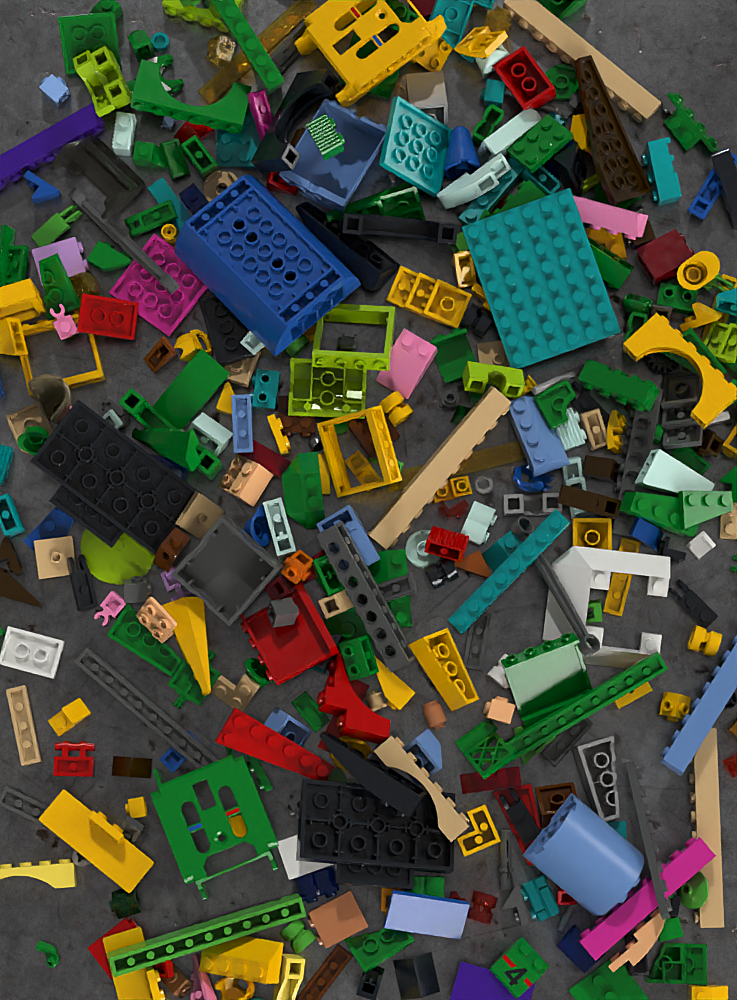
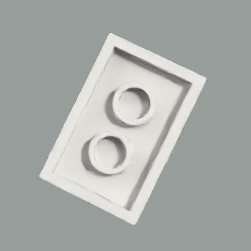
M8 626L0 652V665L54 679L65 641Z

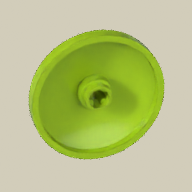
M87 529L83 532L80 545L81 554L85 556L90 573L105 583L123 585V579H131L133 576L144 577L154 565L153 560L155 556L124 533L114 546L110 548Z

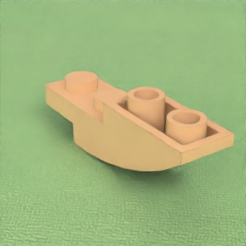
M659 908L650 915L652 919L649 922L645 923V921H642L635 927L637 932L633 935L638 942L632 940L625 946L626 952L622 955L618 952L610 959L612 963L608 967L612 972H615L628 960L635 966L652 948L666 919H662Z

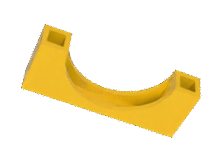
M656 313L623 343L622 349L635 362L648 354L656 352L674 353L689 361L696 369L702 386L701 398L696 407L691 411L690 416L705 429L737 399V387L732 382L728 383L724 379L723 373L710 365L711 363L707 357L698 354L696 347L691 342L687 343L683 339L682 333L669 325L670 323L666 317Z

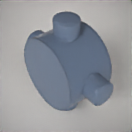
M164 116L161 128L173 131L176 120Z

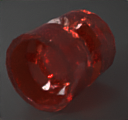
M474 890L471 898L473 905L469 906L467 918L491 925L493 918L491 911L495 909L498 897Z

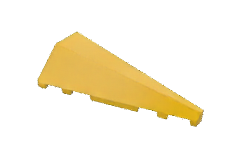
M182 597L163 604L162 607L177 623L173 630L176 635V641L187 664H190L194 672L193 676L202 689V695H209L211 686L204 601L199 597Z

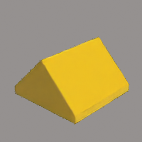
M611 518L572 519L573 546L612 550Z

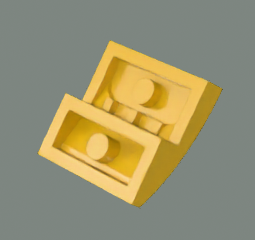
M488 26L477 27L454 49L456 52L466 56L487 58L508 36L505 30L491 32Z

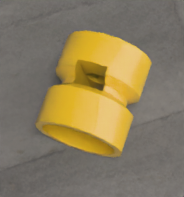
M399 391L393 392L378 404L379 406L382 405L384 414H389L388 419L394 427L404 422L414 413L408 403H403L404 398Z
M695 625L689 639L688 649L696 652L701 650L704 655L714 658L719 649L722 634L714 631L708 633L706 628Z

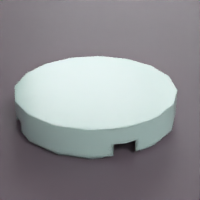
M419 530L410 535L406 542V556L411 564L416 567L424 568L432 563L436 564L441 558L440 556L424 552L430 530Z

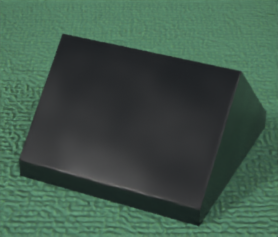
M577 142L554 156L553 160L562 185L567 189L570 188L571 192L579 197L582 193L587 168Z
M432 952L393 960L401 1000L422 998L440 992Z

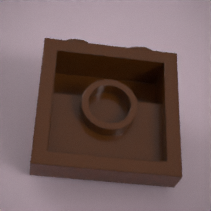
M278 396L277 418H280L283 429H281L282 436L289 438L294 434L300 435L302 438H310L312 435H316V417L288 416L289 396Z

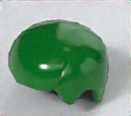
M632 293L625 295L623 299V307L629 314L633 311L648 314L653 304L652 300Z

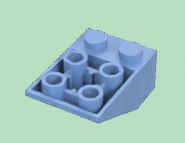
M350 505L316 524L320 532L343 521L366 566L381 559L357 512Z

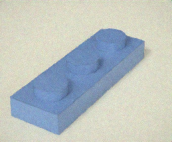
M251 394L231 395L234 453L254 452Z

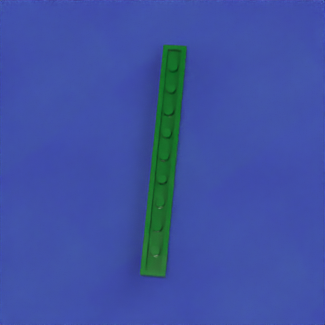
M658 651L504 741L506 744L510 742L516 749L514 753L516 757L505 765L667 671L668 668ZM489 752L493 758L494 752ZM499 752L498 758H503L508 752Z

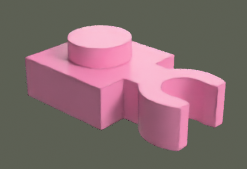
M59 304L61 312L56 314L51 308L50 313L53 317L57 318V321L53 322L61 340H64L79 332H76L77 327L71 315L65 316V308L62 304Z
M113 590L100 605L104 610L97 612L94 618L99 619L101 615L104 616L105 620L101 625L106 626L110 622V616L116 618L127 603H124V599Z

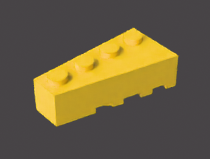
M448 628L408 644L451 711L479 700Z

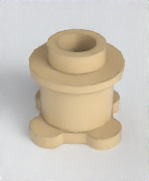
M377 690L366 693L367 697L364 698L369 709L373 712L387 706V703L384 704L381 697L382 692L378 693Z

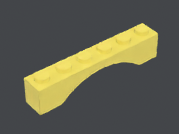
M60 859L58 864H51V860L39 861V865L32 866L31 862L19 863L20 867H12V864L0 865V879L10 876H29L40 879L54 888L78 886L76 864L71 862V859Z
M282 954L279 983L274 984L272 1000H295L304 976V958L297 954Z

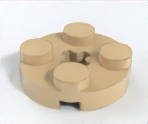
M215 171L211 173L204 183V196L209 203L220 194L218 193L219 186H226L228 188L238 178L231 172Z

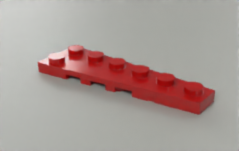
M235 707L215 739V742L314 780L327 781L335 767Z

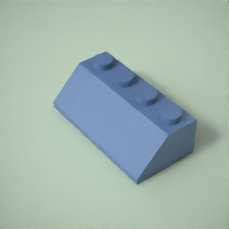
M523 396L511 400L510 409L507 414L533 477L570 465L556 429L551 431L533 397Z

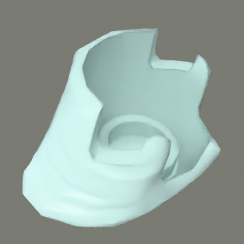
M502 44L487 58L475 57L483 79L495 71L493 65L510 55Z

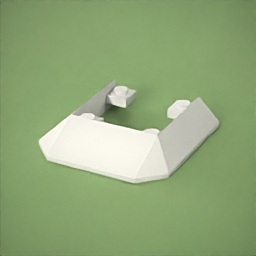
M572 546L552 562L551 566L567 592L587 632L596 636L600 642L599 651L592 656L587 657L582 654L584 664L628 669L657 651L660 654L661 634L642 632L639 650L602 646L604 628L586 626L590 588L609 590L611 572L649 576L647 595L667 597L670 579V557ZM548 589L543 641L555 640L563 634L573 632L578 638L552 592Z

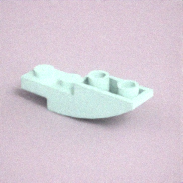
M499 153L471 175L467 172L439 192L437 197L445 209L467 203L500 184L497 179L508 172L511 167L505 157Z

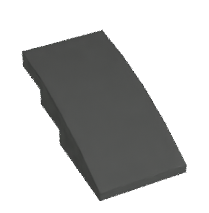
M692 371L664 374L661 407L663 408L662 427L664 429L662 446L666 450L702 445L703 428L690 416L691 411L696 407L701 398L702 386L700 377Z

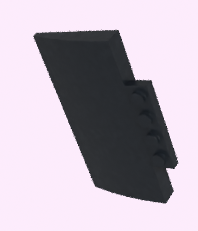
M79 399L29 461L60 485L49 502L110 548L114 546L124 533L153 556L156 555L159 546L175 527L177 528L176 521L194 492L197 491Z
M302 779L296 861L335 864L334 884L400 890L413 889L414 871L450 874L454 871V840L450 842L439 829L436 807L429 792L412 816L402 817L395 812L396 809L391 805L388 807L380 803V798L361 784ZM441 792L445 799L450 797L455 803V793Z

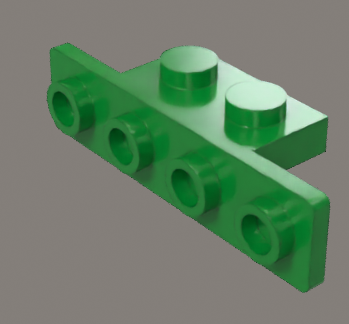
M669 92L667 96L676 106L677 110L664 123L685 150H689L702 140L712 153L718 152L717 141L712 136L709 137L705 132L707 129L701 122L698 123L694 118L695 113L689 107L686 108L682 103L684 100L681 95Z
M1 225L0 287L25 280L29 247L26 245L14 246L16 231L7 225Z

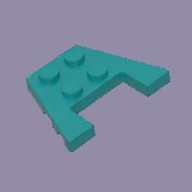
M436 0L429 21L442 15L447 28L441 38L454 49L462 41L473 4L487 10H492L495 0ZM460 54L468 62H474L475 57Z

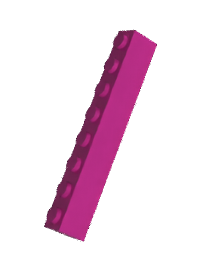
M691 837L684 843L686 846L681 851L676 850L669 856L671 859L666 864L662 863L664 872L660 874L662 880H666L668 892H665L666 899L716 856L700 837ZM646 876L639 882L641 886L636 890L631 889L627 893L628 896L624 902H618L610 909L611 912L609 914L600 916L595 920L594 923L596 925L591 929L586 928L580 933L579 943L595 961L658 907L652 877Z

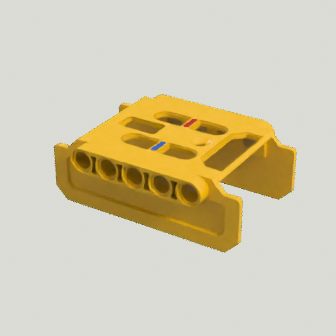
M328 0L306 17L304 24L307 28L294 44L301 56L310 54L317 48L324 54L346 83L344 89L335 96L341 106L345 108L354 104L441 37L447 28L442 15L427 22L412 2L406 0L419 16L412 23L400 21L385 0ZM376 3V5L373 8H371L364 15H361L364 11H366L368 8H370L373 4ZM381 13L385 14L384 19L379 18ZM354 19L356 20V21L353 22L350 26H348L346 29L340 31L342 28H344L346 25H348V24H349L350 22H352ZM391 24L398 25L399 32L386 43L377 35ZM354 30L361 40L345 53L339 55L333 45ZM372 40L378 49L368 57L359 59L356 55L357 50Z

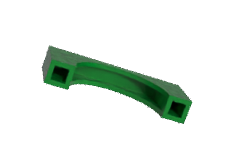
M205 0L214 18H218L226 26L240 46L253 70L259 88L261 90L265 89L267 97L280 90L284 84V78L234 0Z
M141 59L131 97V108H135L138 111L151 112L158 116L172 117L175 120L188 121L195 125L209 126L212 129L226 130L232 134H241L249 103L247 94L251 93L252 86L233 82L229 93L220 101L206 106L187 105L173 98L163 87L159 76L160 64Z
M132 388L118 402L129 416L144 428H148L149 431H152L154 428L178 430ZM197 445L195 449L202 462L195 469L212 482L223 469V465L206 448L204 449Z

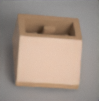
M237 454L217 487L254 507L273 474L260 464Z

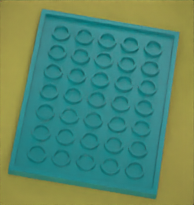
M570 188L461 227L511 368L520 369L621 333Z

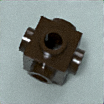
M706 428L702 434V445L691 447L698 456L705 457L707 455L717 458L724 440L716 435V432Z

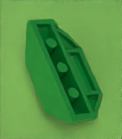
M318 451L299 453L282 474L285 510L287 515L307 530L317 529L316 524L325 519Z

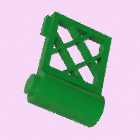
M487 719L455 741L459 750L484 780L516 757L514 754L516 749L510 742L506 744L496 732L498 728L492 720L488 722ZM493 740H498L496 747H488L489 743ZM477 752H482L480 758H472ZM494 752L493 758H485L486 753ZM499 752H508L503 758H498ZM491 763L490 767L483 772V764Z

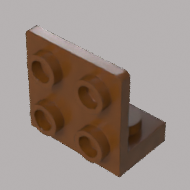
M384 414L391 441L394 442L400 437V434ZM365 416V419H358L356 422L353 419L348 423V429L368 457L371 458L376 454L367 418Z

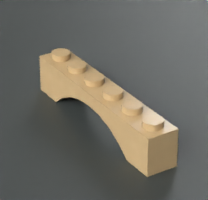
M390 736L374 752L387 767L407 772L427 789L436 807L438 827L452 842L469 827L467 825L469 820L462 812L460 814L454 809L456 804L450 797L444 798L441 794L444 790L437 782L432 784L428 779L431 775L424 767L420 769L415 764L418 761L411 752L407 754L403 750L405 746L398 737L394 739Z

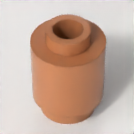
M437 700L424 704L423 714L429 728L438 730L445 727L444 723L447 722L441 704H438Z

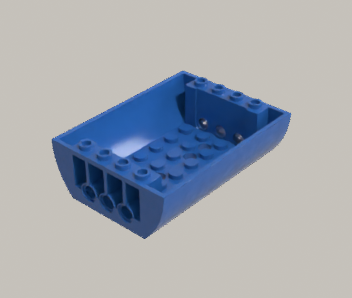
M242 175L188 219L182 226L175 244V255L275 357L361 285L359 279L252 175ZM239 222L245 225L242 229L234 228ZM250 235H254L257 237V240L249 242L247 238ZM275 261H281L283 263V265L280 268H274L272 266V264ZM288 274H294L296 276V278L293 281H287L285 279V277Z

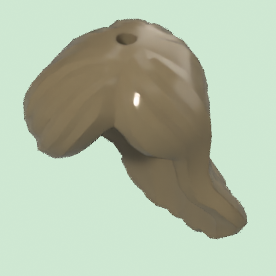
M43 374L30 380L28 383L29 390L39 401L42 413L47 418H50L54 424H59L70 410V406H72L69 386L62 379L61 375Z

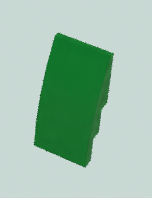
M201 348L152 407L176 429L184 430L231 374Z

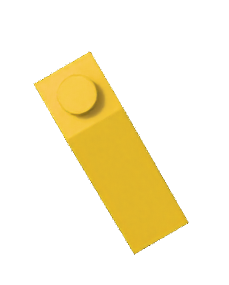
M375 657L379 669L376 676L383 694L388 700L386 703L392 710L398 709L400 711L414 696L415 692L393 672L390 673L389 669Z

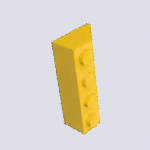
M243 936L202 950L199 971L263 984H278L284 943Z

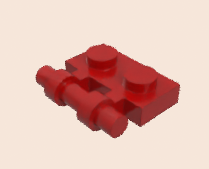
M69 741L55 743V750L62 751V756H54L53 776H94V757H86L87 751L95 750L94 743H87V741H80V743H70ZM69 751H80L79 757H69Z

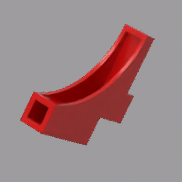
M337 653L327 667L329 676L326 680V687L317 696V703H319L318 711L339 716L337 719L338 734L381 745L389 738L391 720L376 714L358 698L349 683L344 658L340 653Z

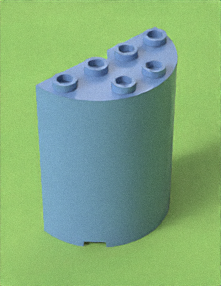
M324 99L312 120L325 113L328 119L332 117L337 126L334 129L337 134L341 133L345 140L343 144L344 152L325 161L308 129H306L295 147V150L301 155L293 170L282 171L279 175L289 186L298 187V193L314 203L330 210L337 208L339 211H343L381 149L387 126L384 124L378 125L367 116L358 117L355 110L351 108L346 109L335 100L329 101Z
M573 793L568 796L551 818L550 824L539 833L523 854L528 861L594 916H603L618 902L622 903L626 900L629 890L639 883V875L645 863L644 855Z

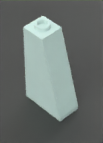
M534 109L523 110L483 140L477 151L481 167L499 153L503 156L507 155L506 149L542 119L540 114Z
M661 449L650 452L634 483L637 486L678 497V491H713L712 489L715 485Z

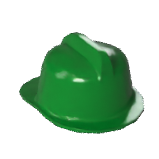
M27 426L25 432L18 437L17 444L22 450L34 456L49 437V434L43 427Z
M249 658L245 661V674L260 684V688L267 686L270 682H275L274 680H269L265 672L268 668L266 664L262 665L259 659Z

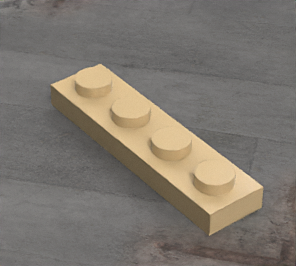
M23 685L6 689L21 766L42 762L27 687Z

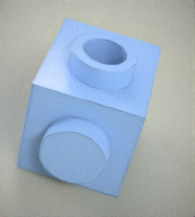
M51 74L40 83L41 86L39 88L42 94L57 107L71 95L66 87V82L59 76L56 78Z

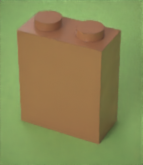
M351 890L308 912L310 916L307 917L311 928H316L318 932L316 938L320 946L324 945L325 948L368 927V923Z

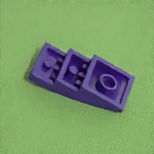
M460 961L449 1000H531L535 983L516 999L488 968Z

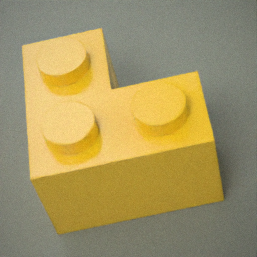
M485 804L466 811L473 830L456 838L464 857L501 841Z

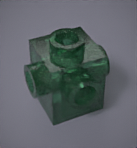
M136 888L131 893H127L124 889L111 892L110 909L116 913L118 919L141 913L140 898Z

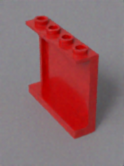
M302 582L295 586L297 591L284 597H292L294 604L299 609V615L293 625L273 628L266 614L268 606L247 618H244L243 614L240 615L243 620L240 623L245 634L249 632L252 637L248 639L253 649H258L260 654L257 657L262 665L266 664L268 670L265 672L269 680H274L277 686L339 652Z

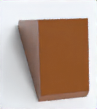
M163 336L144 357V361L155 374L176 359L178 355L169 341Z
M480 550L464 557L462 563L457 561L454 563L455 568L484 579H488L491 576Z

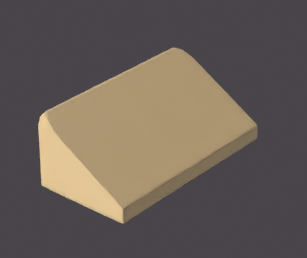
M599 408L578 414L581 427L586 433L588 449L594 451L607 446V432Z

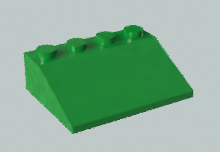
M406 549L379 551L377 553L381 559L367 566L376 584L408 574ZM410 595L387 602L400 628H412Z

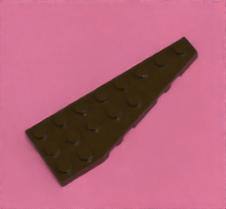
M592 56L578 58L574 63L594 167L610 205L649 194L652 190Z

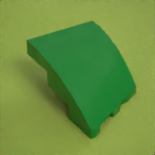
M664 943L651 973L646 979V983L708 985V944Z

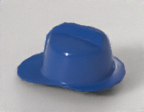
M261 505L256 510L254 516L245 523L244 531L264 547L268 545L272 535L264 506Z

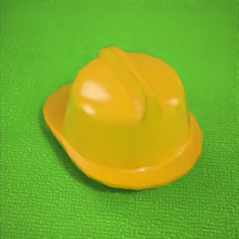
M698 252L681 264L677 271V280L683 288L697 290L715 278L720 270V261L712 252Z

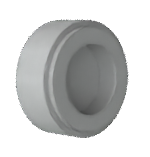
M487 475L478 476L474 482L475 491L481 495L491 492L493 488L492 479Z

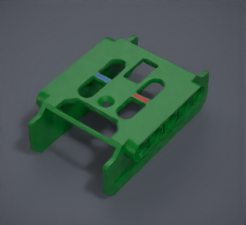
M226 746L224 747L228 757L167 782L164 781L159 768L152 770L159 790L150 794L185 883L189 884L195 881L203 900L209 898L204 881L264 856H268L274 871L279 869L272 851L279 844L244 756L241 755L235 758L232 749ZM207 779L217 805L202 811L192 785ZM224 786L232 790L237 806L228 810H224L219 797V790ZM185 802H192L200 818L199 822L187 825L181 809ZM241 813L247 828V833L244 837L235 836L228 818ZM203 828L210 844L209 850L205 853L197 850L191 833ZM220 835L225 836V840L223 842L218 840V837ZM243 842L254 846L258 856L207 876L204 868L207 857Z

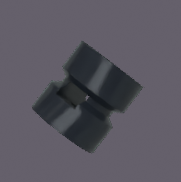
M472 303L460 324L467 329L473 328V332L483 338L493 323L494 318L492 314L487 311L483 313L481 307Z
M447 558L438 560V564L432 563L424 567L425 573L435 590L444 586L445 581L450 583L459 578L453 562ZM441 570L443 576L439 577L437 571Z

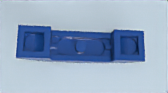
M731 153L734 163L737 165V156ZM714 167L687 210L702 220L705 219L721 192L718 187Z

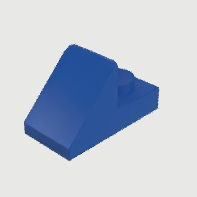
M29 170L25 173L26 184L33 190H36L31 197L34 204L60 199L62 195L57 188Z

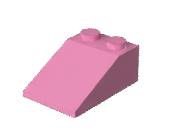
M404 328L392 347L390 371H380L376 382L393 392L399 391L403 398L409 400L438 353L437 347Z

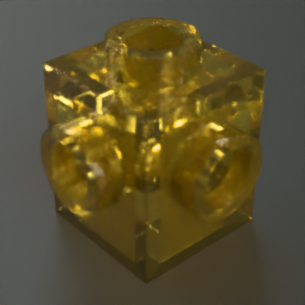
M497 5L494 10H489L483 23V27L488 26L491 32L505 30L507 33L512 26V16L507 9H501Z
M219 35L210 39L205 59L219 67L229 64L235 55L234 48L236 43L226 35Z

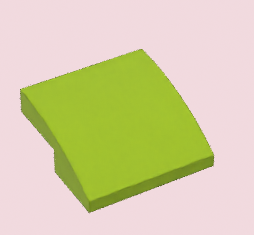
M713 321L704 344L719 362L735 363L737 324L730 323L728 325Z

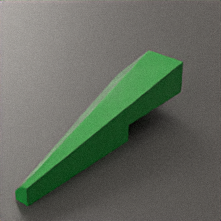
M409 182L347 204L343 210L345 212L426 220L417 187ZM337 208L326 212L328 222L338 220L339 210Z
M134 428L132 431V438L191 472L202 462L195 449L200 442L193 429L184 432L183 429L173 431L168 428H154L152 431H149L148 428H144L142 431H139L137 428Z

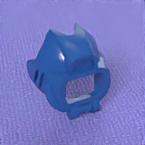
M528 464L513 469L514 476L512 480L517 483L520 489L526 492L547 491L553 488L551 485L548 486L554 479V476L549 472L533 477ZM522 472L529 476V483L521 480Z

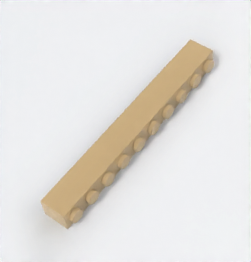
M505 0L503 2L502 9L508 17H513L518 21L521 28L528 29L536 40H541L545 43L548 50L553 53L556 52L561 60L566 64L572 65L575 71L574 61L591 55L610 98L615 100L622 110H627L631 113L635 121L642 122L645 125L659 109L661 102L539 2L536 0Z
M490 386L367 532L368 535L386 550L389 547L392 548L397 543V537L400 533H405L409 529L411 520L421 515L423 512L422 507L426 503L432 502L436 496L434 493L447 484V478L450 474L454 475L459 470L461 461L471 456L473 453L472 448L476 444L479 445L485 439L484 434L488 429L492 430L497 425V419L500 415L504 416L509 411L511 401L495 387Z
M711 728L689 763L691 764L692 771L688 775L689 784H692V792H689L690 804L693 803V811L690 812V822L694 825L691 837H700L716 855L699 870L707 879L709 894L705 904L697 908V911H694V923H697V927L723 928L724 907L717 728Z

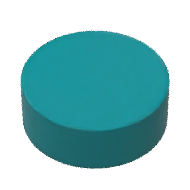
M157 32L151 37V43L155 51L164 52L169 48L170 41L165 33Z

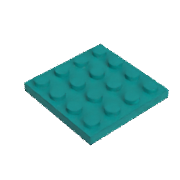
M396 96L392 99L379 165L427 194L437 197L441 190L444 164L452 129L401 97Z

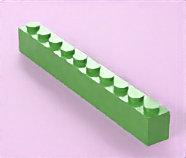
M294 893L107 952L113 976L117 977L306 917L302 897L298 893Z

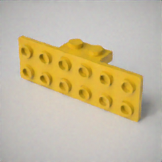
M62 790L39 817V821L127 893H131L154 865V861L126 840L122 834L123 830L115 823L113 825L107 822L108 818L102 812L96 813L89 810L66 790Z
M141 927L103 938L106 955L107 952L145 941ZM152 966L117 977L113 976L111 970L118 1000H166L163 989L159 990L157 982L161 981L158 970H154Z

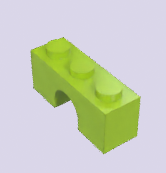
M104 46L89 54L96 71L101 75L106 84L104 89L110 103L118 110L130 104L132 94L113 52Z
M468 361L462 374L464 391L483 393L486 385L492 384L498 387L500 393L505 397L520 398L525 387L522 369Z

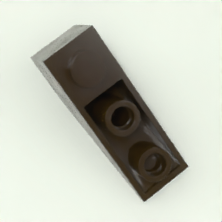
M562 484L557 503L603 517L617 519L622 500Z

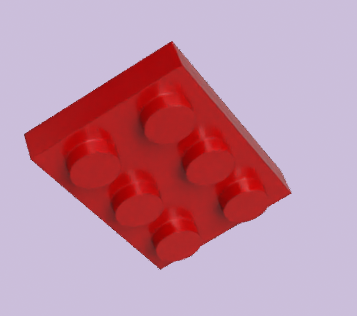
M82 293L76 332L134 340L139 302Z

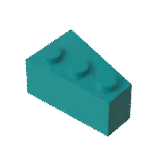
M670 137L647 142L643 155H641L642 164L647 168L646 179L652 186L651 197L653 201H656L657 206L677 202L682 196L678 175L674 171L672 164L674 155H670L668 143H671Z

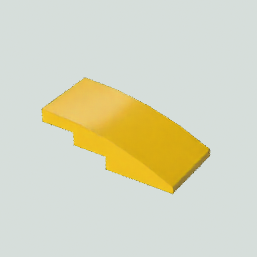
M400 266L385 301L424 318L456 329L461 322L472 294L440 279L435 280L423 273H416Z

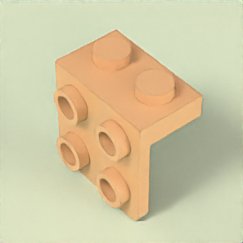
M149 597L136 614V617L156 639L164 643L175 634L173 630L177 623L153 597Z

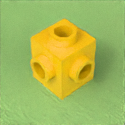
M664 691L660 705V715L667 716L666 720L678 722L679 719L683 720L686 714L689 713L691 697Z

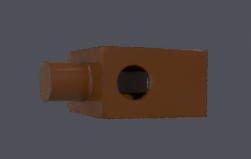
M175 527L159 546L153 563L169 573L189 549L191 538Z

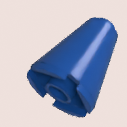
M464 126L455 127L450 134L444 164V175L451 180H457L466 172L471 175L481 167L470 131Z

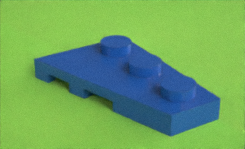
M55 507L23 542L34 551L33 541L67 536L74 520Z

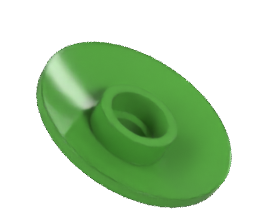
M700 871L677 889V895L681 896V903L690 909H697L703 906L709 894L707 879Z

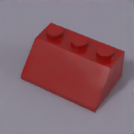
M522 46L493 65L494 70L523 110L542 107L556 98L555 87L525 46Z

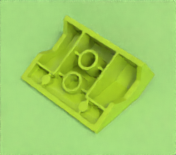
M291 358L288 416L338 418L365 410L367 370L313 367L312 359Z

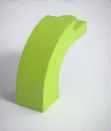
M87 50L73 58L75 70L91 94L95 111L100 118L116 108L110 103L104 89L106 84L92 63L89 56L91 52Z

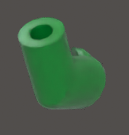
M39 940L36 950L45 953L48 967H55L59 963L56 947Z

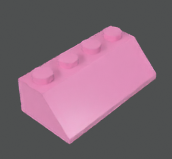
M573 195L582 223H589L590 228L600 230L601 227L607 228L608 233L618 235V232L625 233L624 237L633 240L636 237L643 236L648 215Z

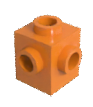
M298 550L295 554L286 558L283 563L285 567L281 573L294 584L301 580L305 581L311 574L309 570L313 565V559L302 550Z

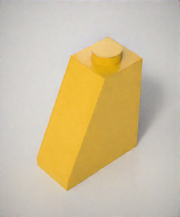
M5 318L0 320V354L28 355L20 319Z

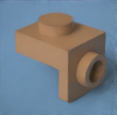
M173 964L174 976L169 979L160 977V979L174 995L182 999L191 992L193 982Z

